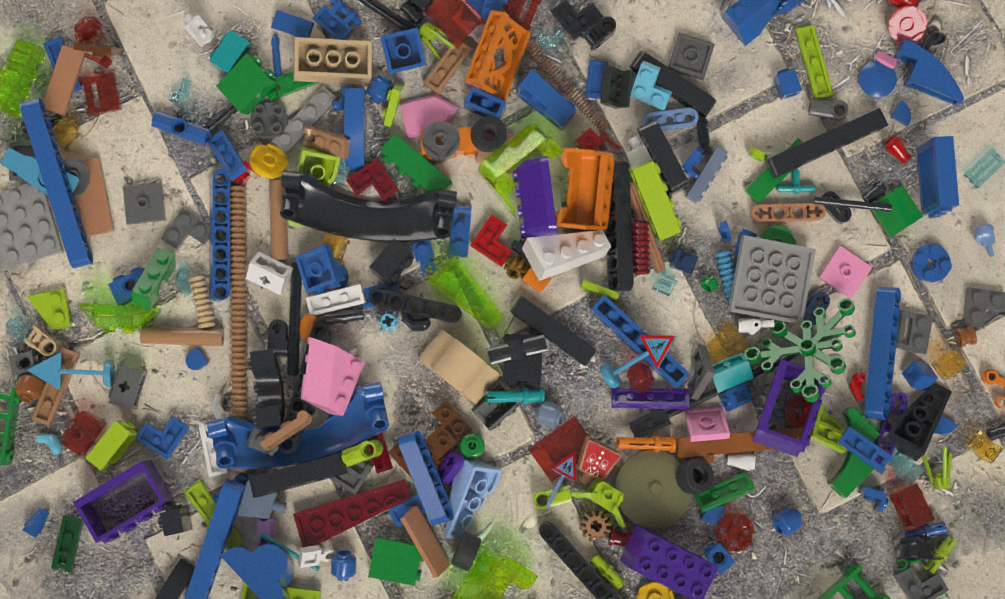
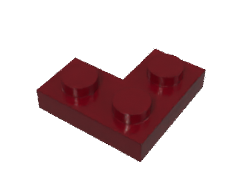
M375 159L346 179L356 196L373 186L384 201L399 191L378 159Z

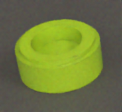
M752 147L748 152L751 158L760 162H765L768 157L764 152Z

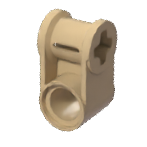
M34 325L29 336L23 339L27 345L49 357L58 354L60 347H63L59 341L37 325ZM53 344L54 349L51 353H49L48 347L49 345Z

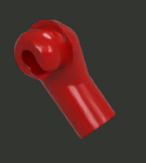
M862 372L853 374L849 383V389L856 402L865 398L860 389L863 381L866 380V376Z

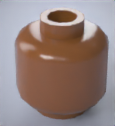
M28 372L20 376L15 392L21 401L31 403L32 400H38L41 397L45 383L41 378Z

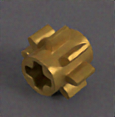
M515 256L513 259L511 257L507 259L503 269L506 270L508 277L516 280L519 276L521 278L525 276L529 266L526 265L524 258Z

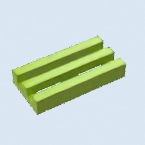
M584 279L580 286L582 290L601 297L605 295L614 302L619 296L618 292Z

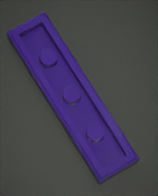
M612 388L611 408L689 409V389Z

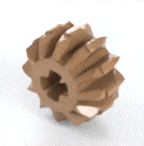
M591 509L592 516L585 512L584 515L588 519H580V522L584 523L585 526H580L579 530H586L582 534L583 537H587L590 534V542L593 541L594 536H596L597 542H600V535L607 539L604 532L611 533L612 531L606 528V526L612 525L611 521L605 522L609 515L605 514L601 518L602 510H599L596 515L595 510ZM595 520L601 524L597 531L594 528H590V525Z

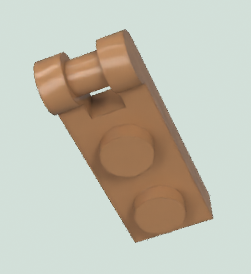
M305 125L303 127V133H305V138L302 139L303 146L312 147L342 159L348 158L350 139L314 126Z
M300 411L295 420L283 423L280 426V430L275 433L270 432L263 437L264 440L260 442L263 449L270 451L312 422V416L306 411Z

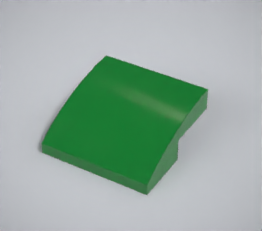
M903 185L875 202L892 204L891 212L871 210L889 238L924 217Z

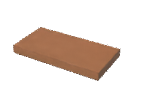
M100 158L83 160L82 162L86 164L90 172V183L83 194L74 198L86 236L91 237L114 232Z

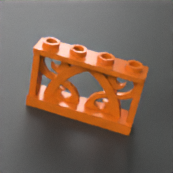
M490 11L465 82L483 92L506 101L531 32L512 20L506 12ZM512 31H514L513 36L508 37L509 34H510ZM503 46L504 61L499 67L495 68L494 55L496 49Z

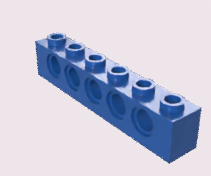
M603 295L590 309V312L638 356L647 351L639 335L648 334L609 298ZM668 353L659 369L656 368L650 355L642 359L674 389L678 388L690 375Z

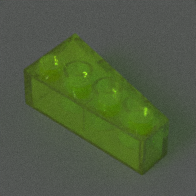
M20 38L15 43L7 57L8 65L0 70V114L15 120L21 115L20 103L29 97L32 82L38 76L37 70L45 59L46 51L40 46Z
M454 257L426 280L488 329H492L506 318L458 257Z

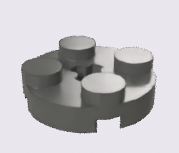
M445 121L434 122L425 128L422 134V145L429 157L445 161L457 153L460 146V137L457 129L452 124ZM444 136L446 143L444 145H437L438 141L436 138Z

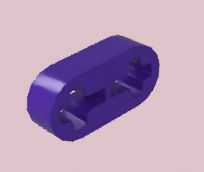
M450 452L438 467L437 472L442 483H450L461 470L464 464V457L461 453Z

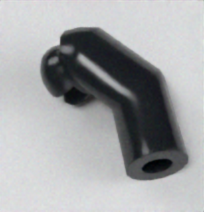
M940 32L928 34L924 38L921 47L929 52L931 46L944 43L946 35Z
M406 314L401 320L414 332L426 331L431 325L428 318L414 320L409 314Z

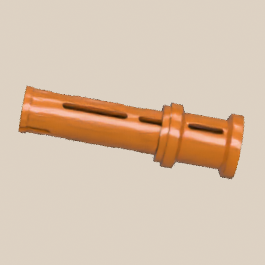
M654 435L651 438L617 436L616 448L651 449L654 452L662 450L674 453L676 439L674 435L669 437Z

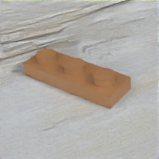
M458 38L452 44L455 48L447 50L423 82L426 87L438 95L472 52V48Z

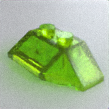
M79 303V307L98 328H102L103 332L115 333V329L122 330V333L134 334V330L140 331L142 326L148 325L161 313V309L153 307L149 311L138 306Z

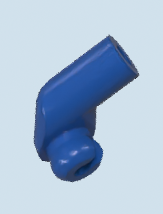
M342 86L340 88V98L332 101L333 110L342 111L344 109L345 88L350 87Z

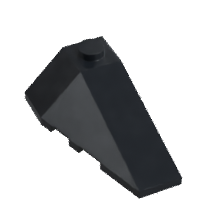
M934 382L894 421L888 437L899 453L914 461H917L925 454L952 391Z

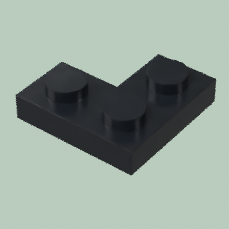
M564 0L551 10V14L573 41L577 40L586 29L604 18L593 3L578 14L567 0Z

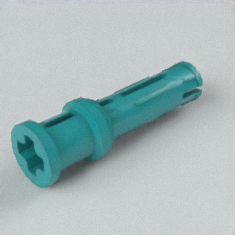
M524 387L520 391L485 392V396L492 397L485 398L486 404L521 402L523 405L536 402L542 404L545 400L543 387H538V389H527Z

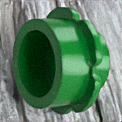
M703 276L700 286L705 291L712 293L715 289H718V281L713 276Z

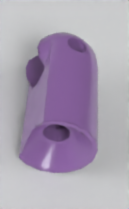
M257 518L258 547L271 544L260 537L262 532L276 540V518Z

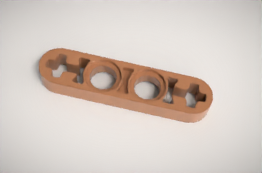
M814 203L756 205L750 212L751 219L756 223L819 221L826 215L825 207ZM815 207L818 211H821V214L817 217L814 213L807 215V211H813ZM768 208H770L769 215H763L761 219L758 215H755L758 209L763 213L768 212ZM794 208L802 210L800 218L794 217L792 213ZM774 209H782L783 217L776 218L773 214Z

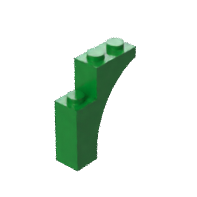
M847 407L842 412L847 426H850L871 442L880 435L876 431L878 429L877 426L871 421L867 422L862 417L864 414L857 407ZM847 450L841 468L827 484L841 498H847L874 469Z

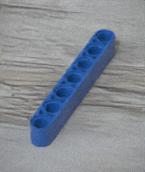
M224 169L216 170L210 177L209 294L210 298L215 302H222L230 294V178ZM221 175L224 178V183H218L215 176ZM215 195H223L224 202H218ZM218 212L222 213L224 221H218L215 214ZM216 231L224 234V240L216 238ZM216 250H221L224 253L223 259L216 257ZM216 269H221L224 272L223 278H218L215 275ZM216 288H221L224 291L222 298L215 294Z
M878 287L876 291L865 400L866 418L887 420L890 414L901 302L899 287Z
M230 479L225 480L185 599L209 598L222 560L221 555L225 551L246 485Z

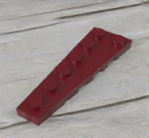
M406 479L294 513L293 516L302 547L316 546L410 499L411 496Z

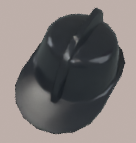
M917 536L905 537L900 540V557L896 558L944 559L941 556H934L928 542Z

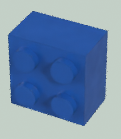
M419 27L380 36L389 74L428 65Z

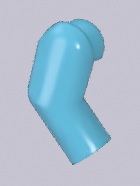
M37 434V443H47L52 454L58 455L62 452V443L58 436L55 434Z

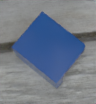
M913 361L902 373L911 388L927 390L938 379V376L929 364Z

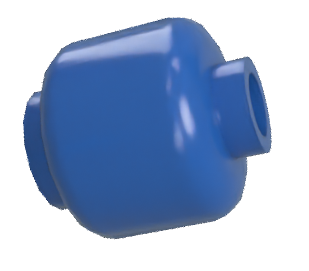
M381 75L372 77L366 89L367 95L370 96L369 100L378 105L380 102H388L386 99L389 89L392 90L394 88L391 84L392 81Z
M785 507L774 515L773 527L778 534L790 536L802 527V515L797 509Z
M348 550L337 551L331 558V574L337 577L339 581H348L349 578L356 574V556Z

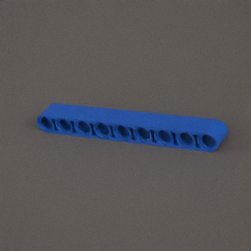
M41 98L20 103L21 113L69 263L73 269L93 264V255L45 104Z

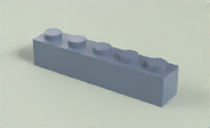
M717 146L685 198L695 204L697 201H701L702 193L706 192L709 188L708 183L714 180L716 177L714 175L715 172H719L722 167L720 164L726 161L728 157L726 156L727 151Z

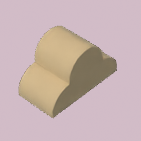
M443 329L437 333L418 357L419 361L475 405L485 397V392L490 391L501 377L498 372L486 364L479 356Z

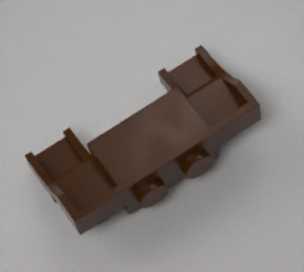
M447 400L432 412L442 425L425 439L435 467L443 461L441 457L445 453L449 454L457 449L455 444L472 430ZM397 443L388 453L411 477L399 443Z

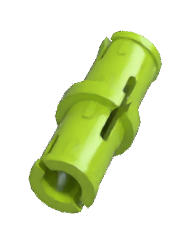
M946 536L940 546L932 551L934 556H941L944 559H929L923 566L926 570L930 568V573L935 574V571L943 561L948 559L947 555L957 544L955 540L950 542L951 537Z
M599 553L590 560V563L602 574L601 576L606 578L617 590L626 582L614 570V566L609 565Z

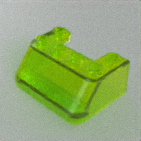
M484 551L479 555L451 599H501L510 583L525 590L534 584L538 576L512 558L492 551Z

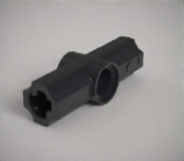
M544 335L528 339H516L508 341L503 345L487 348L491 365L509 360L516 361L527 358L529 355L548 351Z

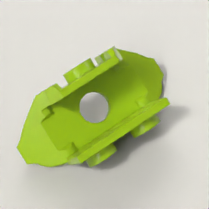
M594 477L585 492H571V496L575 498H589L614 514L621 528L626 527L618 507L623 502L624 494Z

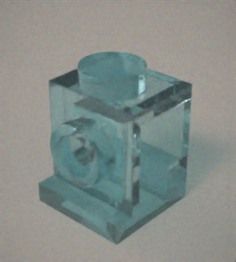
M896 452L891 463H888L894 469L892 472L898 476L897 478L909 485H912L923 471L912 459L899 452Z

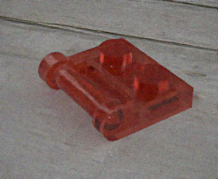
M508 0L507 5H503L502 11H505L512 20L524 29L530 31V24L542 0H531L532 2L524 22L519 21V17L526 0Z
M114 72L80 78L85 92L87 116L122 110ZM91 84H96L100 107H95Z

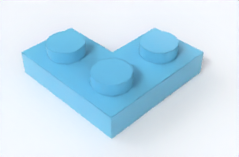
M643 61L634 82L631 97L664 111L672 92L655 85L661 68Z

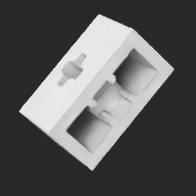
M258 252L249 264L246 279L281 295L289 284L293 268Z

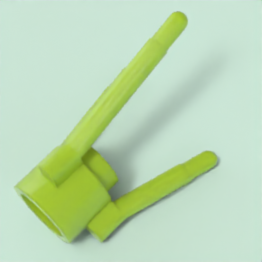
M426 22L420 29V34L423 36L422 41L427 44L440 61V55L429 40L434 41L438 38L451 49H454L455 46L439 35V33L454 41L457 37L440 29L435 24L432 25L430 22Z
M943 446L942 472L935 473V477H933L927 457L924 454L922 459L929 476V484H934V489H950L952 453H948L947 460V447Z

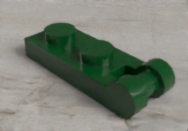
M63 515L51 565L52 569H64L65 572H73L84 524L82 518ZM62 556L67 557L66 562L61 560Z

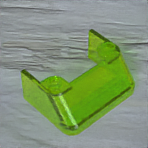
M529 124L499 149L480 162L478 166L480 176L509 213L515 214L517 211L506 197L514 188V182L508 174L537 151L542 156H547L548 159L556 157L564 167V164L561 162L562 149L536 124Z

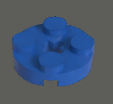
M938 244L924 245L913 254L911 269L914 275L922 281L931 283L940 281L947 276L952 268L949 254ZM928 258L935 261L934 268L927 266Z

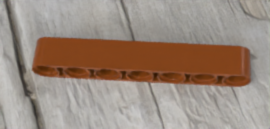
M803 427L772 429V431L799 440ZM755 431L730 433L729 439L690 442L689 437L675 438L677 458L772 450L773 448L753 442L752 439Z

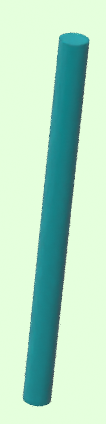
M263 532L261 533L260 537L278 546L294 558H299V554ZM317 565L310 566L312 569L318 571L320 568Z

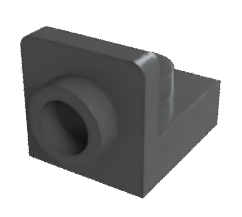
M256 428L252 429L246 444L247 447L271 456L278 450V445L270 451L264 450L260 442L264 440L263 437L268 433Z

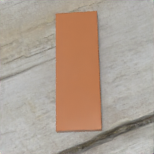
M62 45L43 100L47 111L63 116L66 115L86 52L73 50L71 47Z
M414 506L400 520L433 577L437 578L447 569L450 562L418 506Z

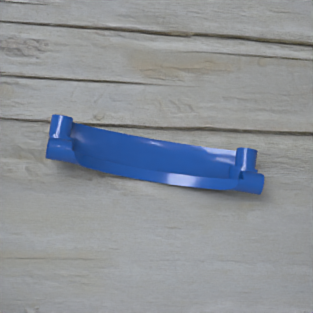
M380 381L358 386L353 391L343 416L329 414L322 426L311 430L305 429L299 450L294 455H287L278 448L273 456L247 447L246 444L252 429H258L254 426V423L234 417H225L207 422L208 434L210 439H213V447L216 452V465L223 469H263L302 464L340 453L376 436L389 427ZM280 426L261 428L259 430L267 433H275L281 428ZM292 441L286 442L285 450L292 448Z

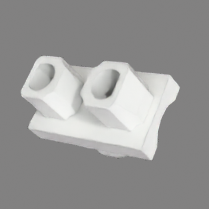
M188 14L182 20L186 25L184 29L201 47L211 42L215 34L199 15L194 17Z

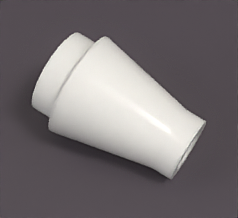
M751 452L728 453L727 465L750 471V469L755 470L756 454H751Z

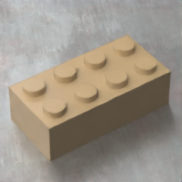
M295 37L293 81L369 85L372 79V41Z

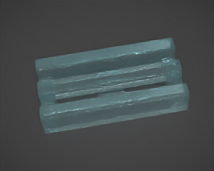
M992 148L963 176L968 178L969 182L973 183L977 189L1005 161ZM992 155L993 158L973 176L972 173ZM997 160L999 163L978 182L976 179Z

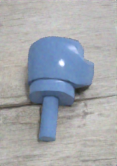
M983 224L976 227L975 234L973 235L975 241L981 243L982 246H987L989 257L994 256L991 245L996 243L994 227L991 224Z

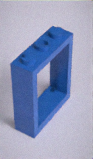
M953 136L933 137L916 149L921 213L923 216H928L929 219L946 215V212H952L953 208L959 206Z

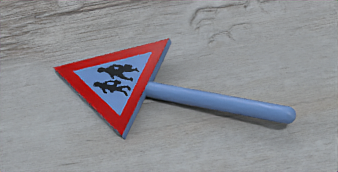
M576 451L550 468L561 474L546 507H550L564 477L576 482Z

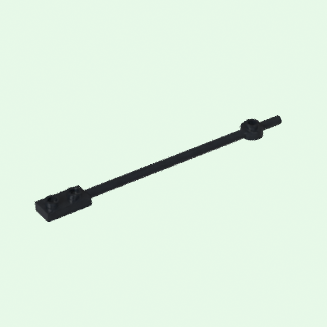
M840 336L823 338L820 342L831 341ZM801 354L782 356L781 359L790 361L801 356ZM780 360L774 365V368L778 367ZM761 366L752 370L754 378L764 373ZM734 387L719 393L716 388L701 394L698 400H689V409ZM656 409L629 422L628 425L634 437L643 438L671 425L669 418L688 409H670L668 411Z

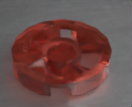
M731 512L719 520L715 535L718 543L723 548L729 551L740 552L752 543L751 538L752 533L754 534V527L748 517L740 513ZM735 517H739L737 524L734 523ZM720 528L727 529V535H721ZM748 530V536L744 535V531ZM731 541H737L738 547H730Z

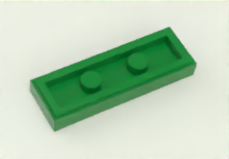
M746 471L713 485L704 493L694 494V498L703 513L755 491V486Z

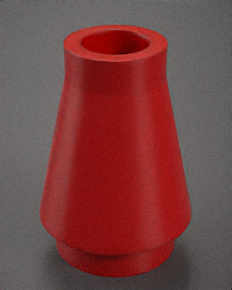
M894 135L884 143L885 150L902 164L911 158L900 137L898 138Z

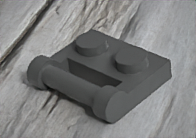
M900 310L896 349L923 355L927 354L933 317ZM908 318L911 319L907 344H904L903 339Z
M366 461L357 463L356 465L364 469L362 474L346 466V474L330 479L356 495L373 469V463Z

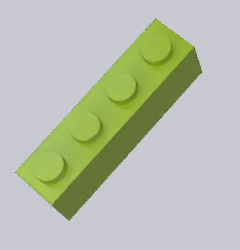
M647 160L629 168L628 170L655 238L662 241L680 233L681 229L679 226H681V221L673 212L675 208L671 198L667 197L666 191L668 189L664 180L661 181L659 174L661 171L658 164Z

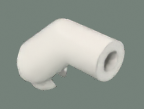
M217 393L211 407L216 420L229 417V413L222 408L225 396Z

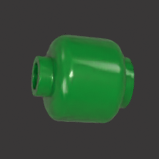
M470 433L462 438L460 450L467 458H477L484 452L485 442L480 435Z

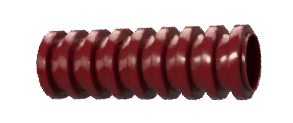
M634 221L632 223L634 226L632 229L634 232L632 243L635 250L633 252L635 256L633 258V261H635L633 273L638 275L649 274L650 269L648 267H650L648 261H650L648 255H650V252H648V249H650V246H648V243H650V240H648V237H650V234H648V231L650 230L647 227L649 222Z

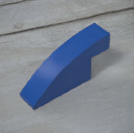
M907 39L899 45L895 58L912 65L904 84L905 86L955 106L963 102L964 96L957 82L937 58Z
M345 88L344 137L350 139L349 156L345 158L346 171L358 172L365 167L367 134L365 89Z

